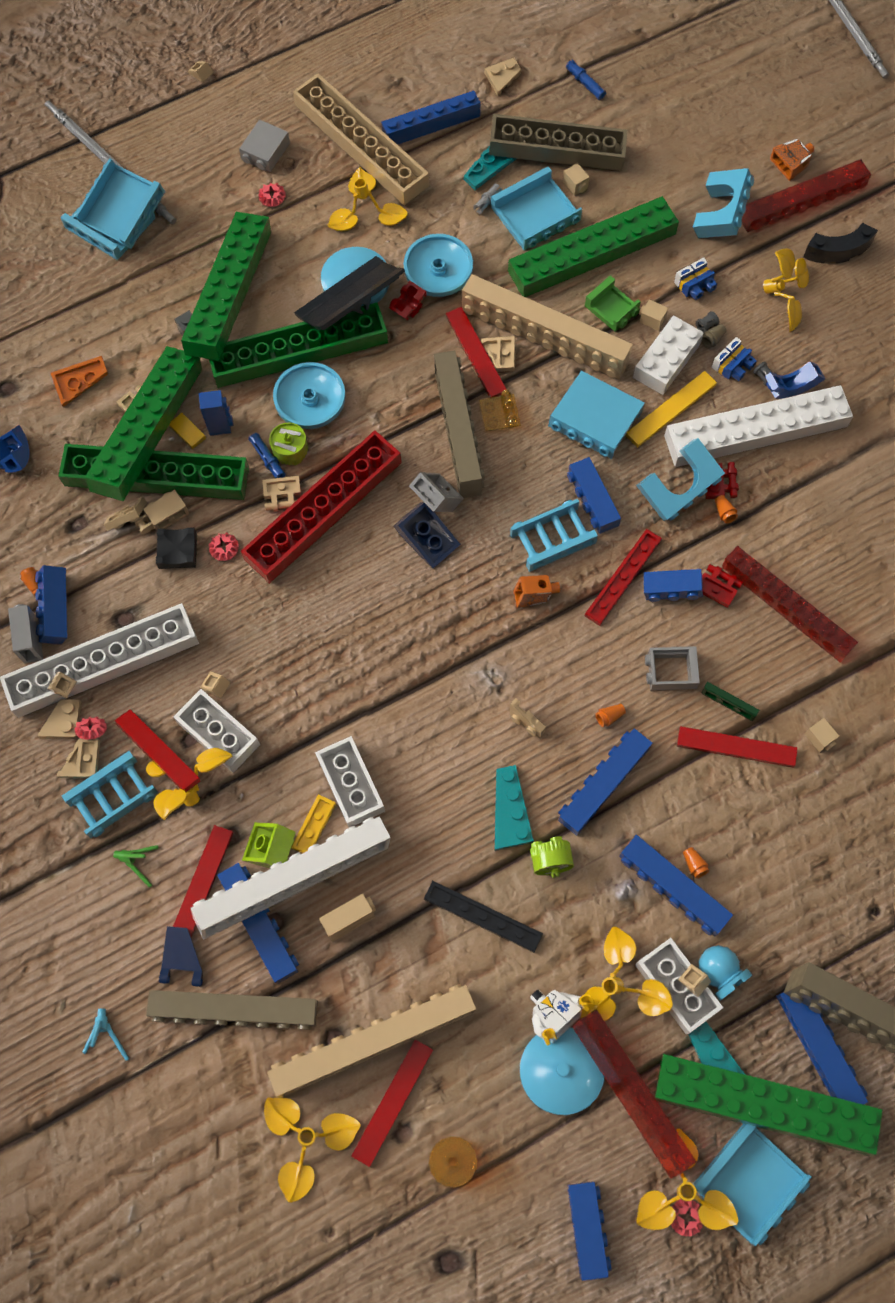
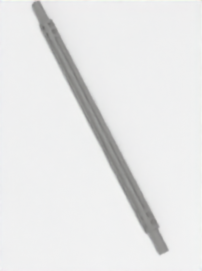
M829 0L872 66L877 68L883 79L887 78L889 73L883 66L882 59L842 0Z
M50 101L45 102V106L54 114V117L104 164L111 158L116 165L122 167L61 109L55 107ZM159 202L154 211L171 224H174L176 219Z

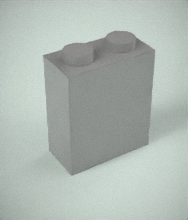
M259 120L239 148L241 160L247 164L257 166L261 170L271 172L290 144L288 132Z
M24 604L8 608L13 652L24 664L43 660L42 643L39 642V636L36 635L38 618H36L35 613L28 605Z

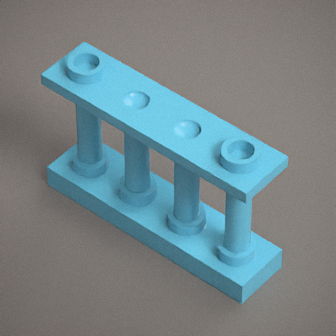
M578 499L568 500L562 506L527 521L517 522L510 528L511 538L519 535L529 554L526 562L529 572L596 543L598 537L596 531H586L576 513L579 506ZM569 514L579 532V536L573 539L569 538L559 519ZM550 521L553 522L563 541L562 544L552 545L542 526L543 524ZM535 528L546 548L545 551L541 553L535 552L525 532Z
M130 751L62 795V798L70 807L74 805L79 809L90 826L84 830L85 834L90 838L100 836L105 828L142 803L154 799L155 794L158 793L153 785L147 788L134 768V764L138 761ZM123 771H127L140 791L132 799L129 798L117 779V775ZM105 783L112 785L124 803L115 810L112 809L100 791L101 786ZM89 794L95 796L107 815L98 822H96L83 802L84 798Z

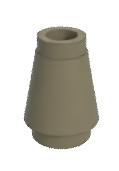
M719 324L704 332L701 340L703 345L707 348L715 347L726 333V327Z

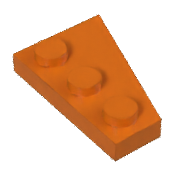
M102 356L51 373L63 407L108 375Z

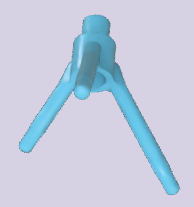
M98 1009L93 1030L82 1052L86 1054L90 1046H95L99 1032L107 1031L121 1055L128 1061V1055L112 1031L110 1023H108L106 1009Z

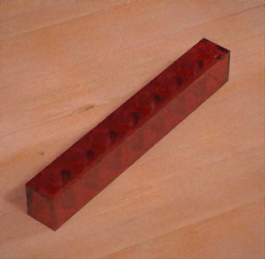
M862 159L750 202L746 204L742 225L747 233L753 230L756 231L765 225L774 224L780 219L789 218L791 215L798 212L802 213L813 206L817 207L826 201H832L841 195H847L856 189H862L867 186L871 173Z
M597 1009L572 1026L670 1179L695 1164L697 1161Z

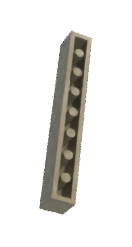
M149 990L146 1016L152 1018V1022H165V1019H173V1023H186V1020H194V1024L206 1025V1021H215L214 1025L227 1026V1022H235V1026L248 1027V1023H256V1027L269 1028V1024H277L279 1029H290V1025H297L299 1030H310L311 1026H316L318 1000Z

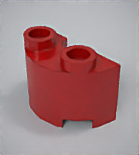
M409 281L401 288L400 297L394 298L389 305L392 311L408 320L409 316L415 317L423 306L420 303L422 298L426 297L424 289Z

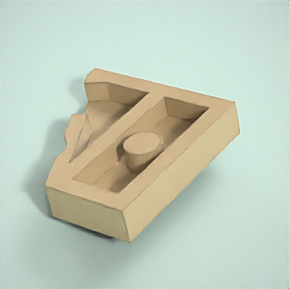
M515 336L481 338L482 345L497 372L515 371Z
M142 496L138 499L136 505L132 507L127 505L109 516L104 523L107 531L113 528L117 530L128 521L132 523L138 520L147 503L145 498Z
M515 698L510 705V718L516 724L520 725L521 723L525 726L526 731L532 736L537 735L541 738L545 733L546 727L529 710L524 711L518 706L520 701Z
M60 699L38 733V737L78 739L74 728L80 720L81 701L76 699Z

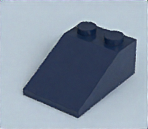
M424 502L419 503L393 526L432 569L461 545L436 513Z

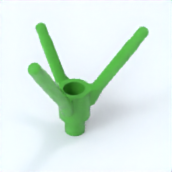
M158 845L138 850L114 851V858L119 859L120 862H124L148 887L152 886L148 879L134 866L136 858L146 857L145 854L141 853L156 850L159 848Z

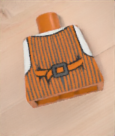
M798 139L774 147L770 160L790 181L809 165L812 157L811 153L814 152V146L811 143L804 146Z
M548 575L520 577L513 590L517 608L546 603L551 594L560 593L559 582L550 583Z

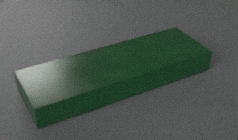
M708 681L701 692L706 697L750 721H753L760 711Z

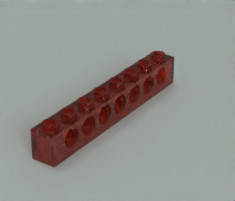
M736 546L725 558L722 565L724 570L731 575L738 576L737 579L743 581L742 584L840 663L857 645V640L739 546Z

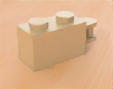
M173 490L165 493L162 498L155 502H150L143 508L145 515L136 520L134 524L140 528L141 534H146L154 528L156 531L157 529H166L189 515V511L177 492Z

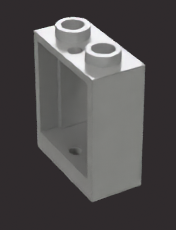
M420 472L409 485L433 512H453L464 499L440 473Z
M696 646L650 648L648 654H645V665L649 666L646 681L647 684H650V691L698 688L700 680ZM655 658H686L688 681L656 682Z

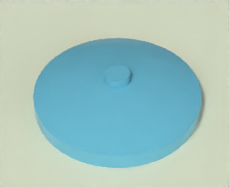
M431 234L416 240L408 248L404 257V273L407 281H412L424 289L426 295L433 297L448 296L461 290L467 283L473 272V258L469 248L456 237L447 234Z
M348 247L339 250L327 259L322 268L321 283L323 291L329 289L375 256L384 262L386 261L377 252L364 247ZM389 286L371 297L370 304L379 302L387 293Z
M315 362L300 363L287 369L278 378L273 390V401L279 416L285 422L295 423L302 429H316L329 424L340 414L345 404V388L340 376L330 367Z
M569 1028L553 1044L550 1042L548 1046L542 1038L536 1035L527 1044L520 1061L522 1086L530 1100L546 1112L556 1115H570L580 1112L595 1101L604 1083L605 1067L601 1052L591 1038L577 1029Z

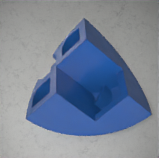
M20 425L0 437V468L5 469V472L22 470L28 463L30 451L25 433Z

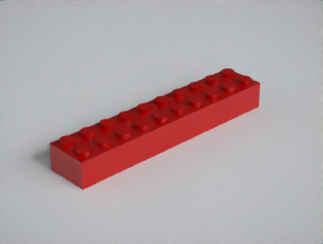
M374 430L241 550L243 559L270 584L402 463L401 453Z

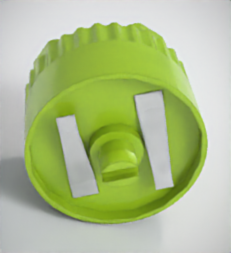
M289 422L279 424L272 430L269 442L274 457L285 465L300 464L308 452V443L304 430L299 425Z
M552 837L550 842L536 841L531 844L530 853L535 875H551L552 878L559 877V873L574 868L570 842L562 840V837Z

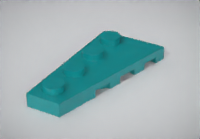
M488 147L482 152L478 161H475L466 172L464 181L476 190L518 158L489 155Z
M516 765L496 769L494 851L533 843L534 840Z
M706 1021L688 1034L701 1064L745 1074Z

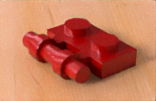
M718 463L725 474L721 476L722 480L714 486L711 484L706 488L708 491L705 493V499H716L718 496H725V492H730V498L738 497L737 491L739 486L736 483V476L738 474L735 463H727L728 469H723L722 463ZM724 478H729V484H724Z
M709 564L706 570L712 573V575L705 572L703 574V595L728 608L738 592L732 586L740 588L743 581L737 579L738 576L734 574L730 575L724 572L721 567ZM717 577L727 581V584L718 580Z

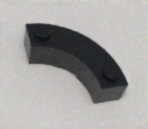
M862 223L855 231L844 236L830 237L815 233L806 248L803 258L823 264L825 262H835L836 264L847 262L857 255L860 256L871 246L878 230Z

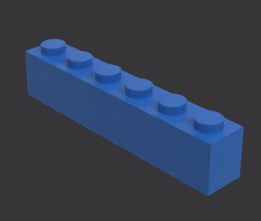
M471 91L382 121V131L398 145L480 117V101L475 91Z
M635 728L630 733L627 731L620 739L622 743L610 750L608 753L610 757L607 761L602 760L596 767V774L594 776L590 774L583 783L585 787L581 791L578 789L572 795L571 799L573 801L569 806L565 804L558 812L560 814L558 821L576 836L651 748L653 743Z
M638 835L621 852L619 857L626 867L635 869L640 879L645 882L648 880L654 885L652 888L657 893L666 895L669 898L668 901L674 907H680L686 912L685 916L692 922L697 921L706 934L716 936L733 916L731 912Z
M239 863L217 875L225 891L233 888L232 885L241 880L245 882L251 877L247 867H242ZM267 908L243 920L242 923L274 983L279 984L299 972L297 969L299 963L294 954L289 955L287 948L290 946L284 936L280 938L277 932L280 928L275 919L270 920L267 914L270 912V909Z
M784 992L777 995L776 997L830 1096L863 1105L868 1103L866 1090L855 1079L856 1073L853 1067L846 1063L844 1059L845 1053L839 1044L836 1045L832 1029L829 1025H825L822 1019L823 1014L811 1011L809 1006L803 1003L792 1001L790 996L784 994Z

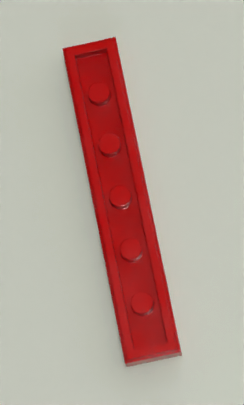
M459 307L447 312L446 318L489 398L492 400L506 394L507 389L463 308Z
M648 529L645 530L586 611L585 617L601 626L662 541L661 537Z
M131 709L114 720L116 725L180 789L187 792L201 782L200 778Z
M679 727L676 747L792 768L796 765L797 747L688 727Z
M216 825L212 829L173 927L188 928L191 938L197 926L193 919L191 908L194 907L193 904L201 899L207 900L234 833L231 830Z
M416 1039L414 1040L351 1157L371 1167L430 1058L433 1049Z

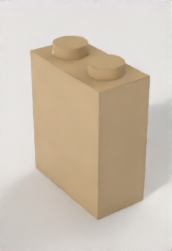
M362 893L320 917L319 920L331 941L334 942L374 919L375 915L373 912L376 909L370 897L365 898Z

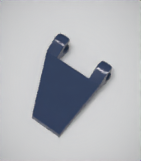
M167 926L159 983H169L170 969L194 971L192 986H202L203 970L188 928Z

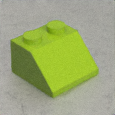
M255 822L242 861L269 869L277 862L284 863L288 861V855L294 843L296 832L279 824Z

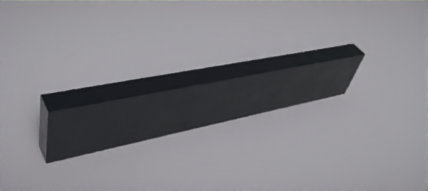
M433 880L424 897L425 901L535 953L543 933Z

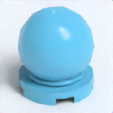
M712 946L706 949L699 959V969L708 975L711 980L709 985L715 986L719 990L715 993L719 1000H722L736 989L733 986L734 984L738 987L752 976L748 969L744 971L740 969V961L736 954L728 947Z

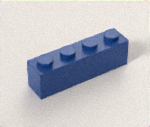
M590 457L570 464L567 477L570 483L574 484L577 497L582 499L583 509L586 514L589 513L592 527L597 529L599 534L618 527L621 517Z
M43 565L35 575V582L38 583V589L35 594V598L38 600L36 608V618H38L36 635L39 636L40 643L62 644L67 639L66 568Z
M594 1181L568 1184L580 1279L584 1281L609 1277L608 1271H612L610 1257H606L604 1247H608L606 1233H602L601 1223H604L603 1210L598 1208L597 1200H601L600 1188L595 1186Z

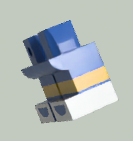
M705 258L676 272L674 283L686 297L691 295L695 300H698L704 294L702 288L705 287L708 292H712L717 287L714 279L715 272H711L707 267L708 262Z
M737 337L714 358L712 368L728 380L733 377L740 381L746 374V371L741 367L745 366L751 370L756 365L757 360L751 355L752 350L742 346V341Z

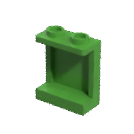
M610 275L586 296L585 307L616 332L619 328H623L631 317L634 318L638 315L641 301L637 299L633 302L615 287V279Z

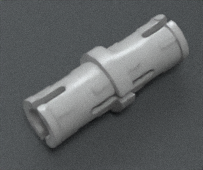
M494 184L488 192L483 193L481 199L473 206L474 210L479 208L476 211L478 214H481L488 205H491V196L502 191V188L496 190L499 187L498 184Z

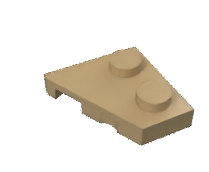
M511 58L485 68L484 73L495 93L499 96L506 86L508 87L521 74V69L515 58Z
M79 738L74 746V750L66 758V764L61 771H58L57 777L89 778L98 770L100 740Z

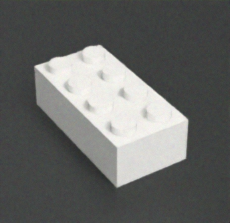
M673 315L635 366L633 378L664 395L701 344L704 332Z
M202 689L174 716L176 722L204 748H220L231 753L233 757L224 762L223 765L232 773L260 746L258 739Z
M352 736L315 752L348 827L355 826L370 817H375L385 812L384 805Z
M669 938L639 960L635 966L646 980H658L668 988L673 1001V1007L669 1012L687 1035L723 1007L708 987L697 997L678 980L691 964L672 938Z

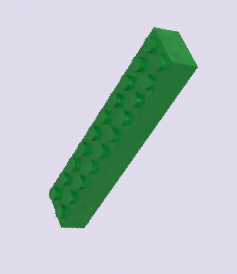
M661 196L509 259L508 273L523 297H528L676 235L679 221L664 197Z
M242 212L235 213L181 339L185 355L220 360L271 235L269 217Z
M378 302L370 304L369 310H366L365 306H361L360 309L363 311V314L351 311L326 330H318L305 322H300L228 341L219 361L209 359L217 388L285 371L300 363L319 362L388 343L387 329Z
M166 346L86 474L85 480L89 492L120 501L125 500L202 371L200 357L185 355L183 350Z
M65 444L58 475L63 485L66 487L88 488L85 476L103 449V446ZM154 450L130 492L165 494L175 490L178 495L244 500L249 465L246 457Z
M666 1054L662 1056L654 1096L655 1101L870 1157L877 1155L883 1109Z

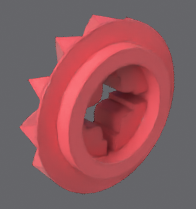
M270 182L269 185L264 184L263 188L259 189L258 196L263 205L275 207L285 200L286 194L283 186ZM271 191H273V193H274V194H273V195H274L273 198H271V196H270V192H271Z
M227 532L225 534L218 533L216 537H212V541L209 543L210 554L219 561L232 559L239 549L236 538ZM222 541L226 545V552H224L222 548H219L221 547Z
M97 716L95 718L89 717L88 719L82 718L81 722L76 723L74 729L77 737L92 740L102 736L107 730V725L104 719H99Z
M678 1200L675 1202L672 1208L676 1213V1217L671 1224L672 1228L682 1236H693L699 1233L703 1227L698 1216L700 1205L693 1200ZM689 1210L690 1216L696 1219V1221H688L685 1227L684 1219L678 1216V1214H686Z

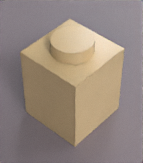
M577 163L564 171L563 183L575 196L586 191L589 185V176Z
M649 300L646 306L642 305L639 311V315H641L639 323L659 331L666 319L668 308Z
M825 718L810 727L805 733V736L819 752L824 749L829 751L837 744L835 741L839 737Z

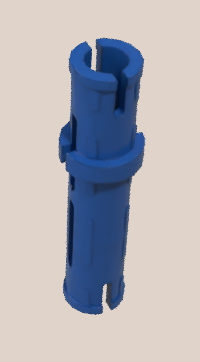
M570 60L566 65V69L598 100L603 99L606 91L586 73L587 71L584 68H581L574 60Z
M258 433L252 434L249 437V441L264 461L266 469L270 470L275 478H284L286 473L278 464V459L271 454Z

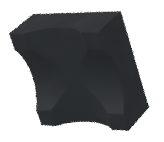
M191 527L180 530L157 529L156 565L158 568H196L197 532L195 528Z

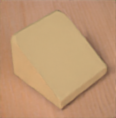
M198 61L188 70V73L199 81L204 82L213 74V71L208 62Z
M210 671L200 688L221 698L230 682L224 676Z
M57 672L48 690L67 699L77 681L61 672Z
M693 964L678 979L697 997L711 983L708 975Z

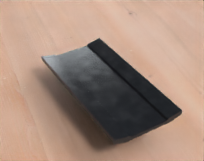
M375 256L295 311L294 314L318 330H326L351 311L363 314V311L360 309L362 304L365 305L366 310H369L371 297L399 279V276L405 272V269L392 266Z

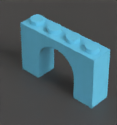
M748 168L709 173L706 188L710 197L733 196V199L721 210L696 214L693 229L698 238L737 235L742 225V217L746 211L747 200L750 198L751 186L754 184V177Z
M699 438L693 439L679 450L694 473L693 484L687 492L681 495L670 492L655 473L648 475L636 485L662 520H673L679 515L678 511L680 509L688 508L693 504L692 500L696 496L701 497L708 491L706 488L711 484L714 486L722 480L721 476L725 474Z

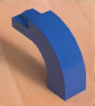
M811 361L788 375L781 376L770 372L765 376L768 381L766 383L767 387L776 399L799 395L826 379L818 364Z

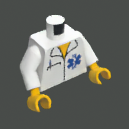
M538 989L530 997L536 1004L533 1008L532 1017L534 1032L545 1041L547 1046L550 1045V1042L553 1044L581 1018L582 1009L580 1007H583L585 1011H589L588 1004H594L595 1002L589 994L576 996L553 990L545 996Z

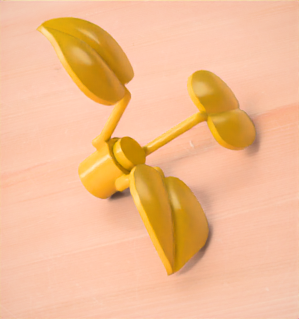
M359 167L348 184L349 191L354 195L353 210L350 211L346 208L336 210L331 215L327 225L336 231L352 229L358 222L357 216L354 215L357 198L364 200L368 196L380 212L378 216L379 221L386 226L400 223L408 216V213L402 206L395 203H387L381 209L371 193L376 186L375 178Z
M784 248L775 252L782 275L766 279L763 288L766 294L774 293L775 296L789 299L787 310L789 332H791L801 322V304L799 300H795L794 296L780 292L784 290L785 283L796 280L799 288H805L809 283V271L804 258H799L795 262L793 251ZM795 267L796 277L791 278L793 274V269Z
M220 748L207 749L196 758L198 764L194 766V773L198 776V770L199 772L211 771L233 756L231 753ZM153 761L148 763L146 772L149 776L160 777L165 774ZM198 784L187 792L177 788L174 790L166 789L160 792L154 799V808L157 814L165 820L170 813L179 808L183 803L186 806L197 804L200 800L197 791L200 790Z
M616 926L611 928L606 937L604 956L608 963L612 965L619 963V965L610 974L609 978L603 980L602 987L596 986L587 990L585 994L591 995L595 1003L588 1004L589 1011H585L582 1007L581 1019L589 1022H602L610 1019L616 1011V1003L610 997L622 991L639 993L638 1006L646 1015L658 1016L671 1010L673 1007L672 996L662 982L655 979L645 980L642 984V990L624 987L623 981L616 977L623 967V962L632 961L637 950L634 939Z
M268 1097L265 1101L264 1116L270 1131L276 1135L284 1136L291 1128L298 1133V1143L302 1146L299 1165L295 1162H288L280 1169L278 1174L279 1187L289 1203L303 1198L313 1186L315 1179L314 1170L308 1165H303L306 1148L314 1144L315 1138L325 1137V1143L330 1149L335 1151L344 1150L353 1142L361 1124L349 1115L334 1113L322 1120L321 1128L324 1133H315L309 1127L300 1129L294 1126L300 1118V1108L297 1103L289 1098Z
M681 1129L673 1131L663 1145L662 1159L667 1168H679L683 1183L677 1188V1196L668 1201L666 1196L660 1191H649L644 1194L638 1206L637 1224L650 1230L667 1228L676 1217V1213L670 1205L679 1199L683 1201L695 1199L702 1204L698 1210V1216L705 1227L711 1230H721L737 1225L738 1216L736 1209L724 1193L718 1190H709L706 1192L704 1200L696 1195V1187L692 1183L687 1182L683 1168L690 1169L698 1161V1149L695 1143Z

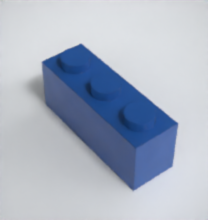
M221 390L199 393L200 410L209 435L231 433V426H234L233 416L231 415L227 398L223 397Z
M702 570L644 572L645 599L651 602H658L660 599L677 601L679 598L696 600L699 597H703Z

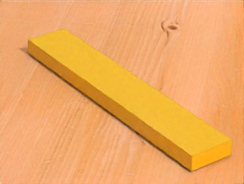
M706 371L702 372L631 428L625 436L637 448L714 388L717 382Z

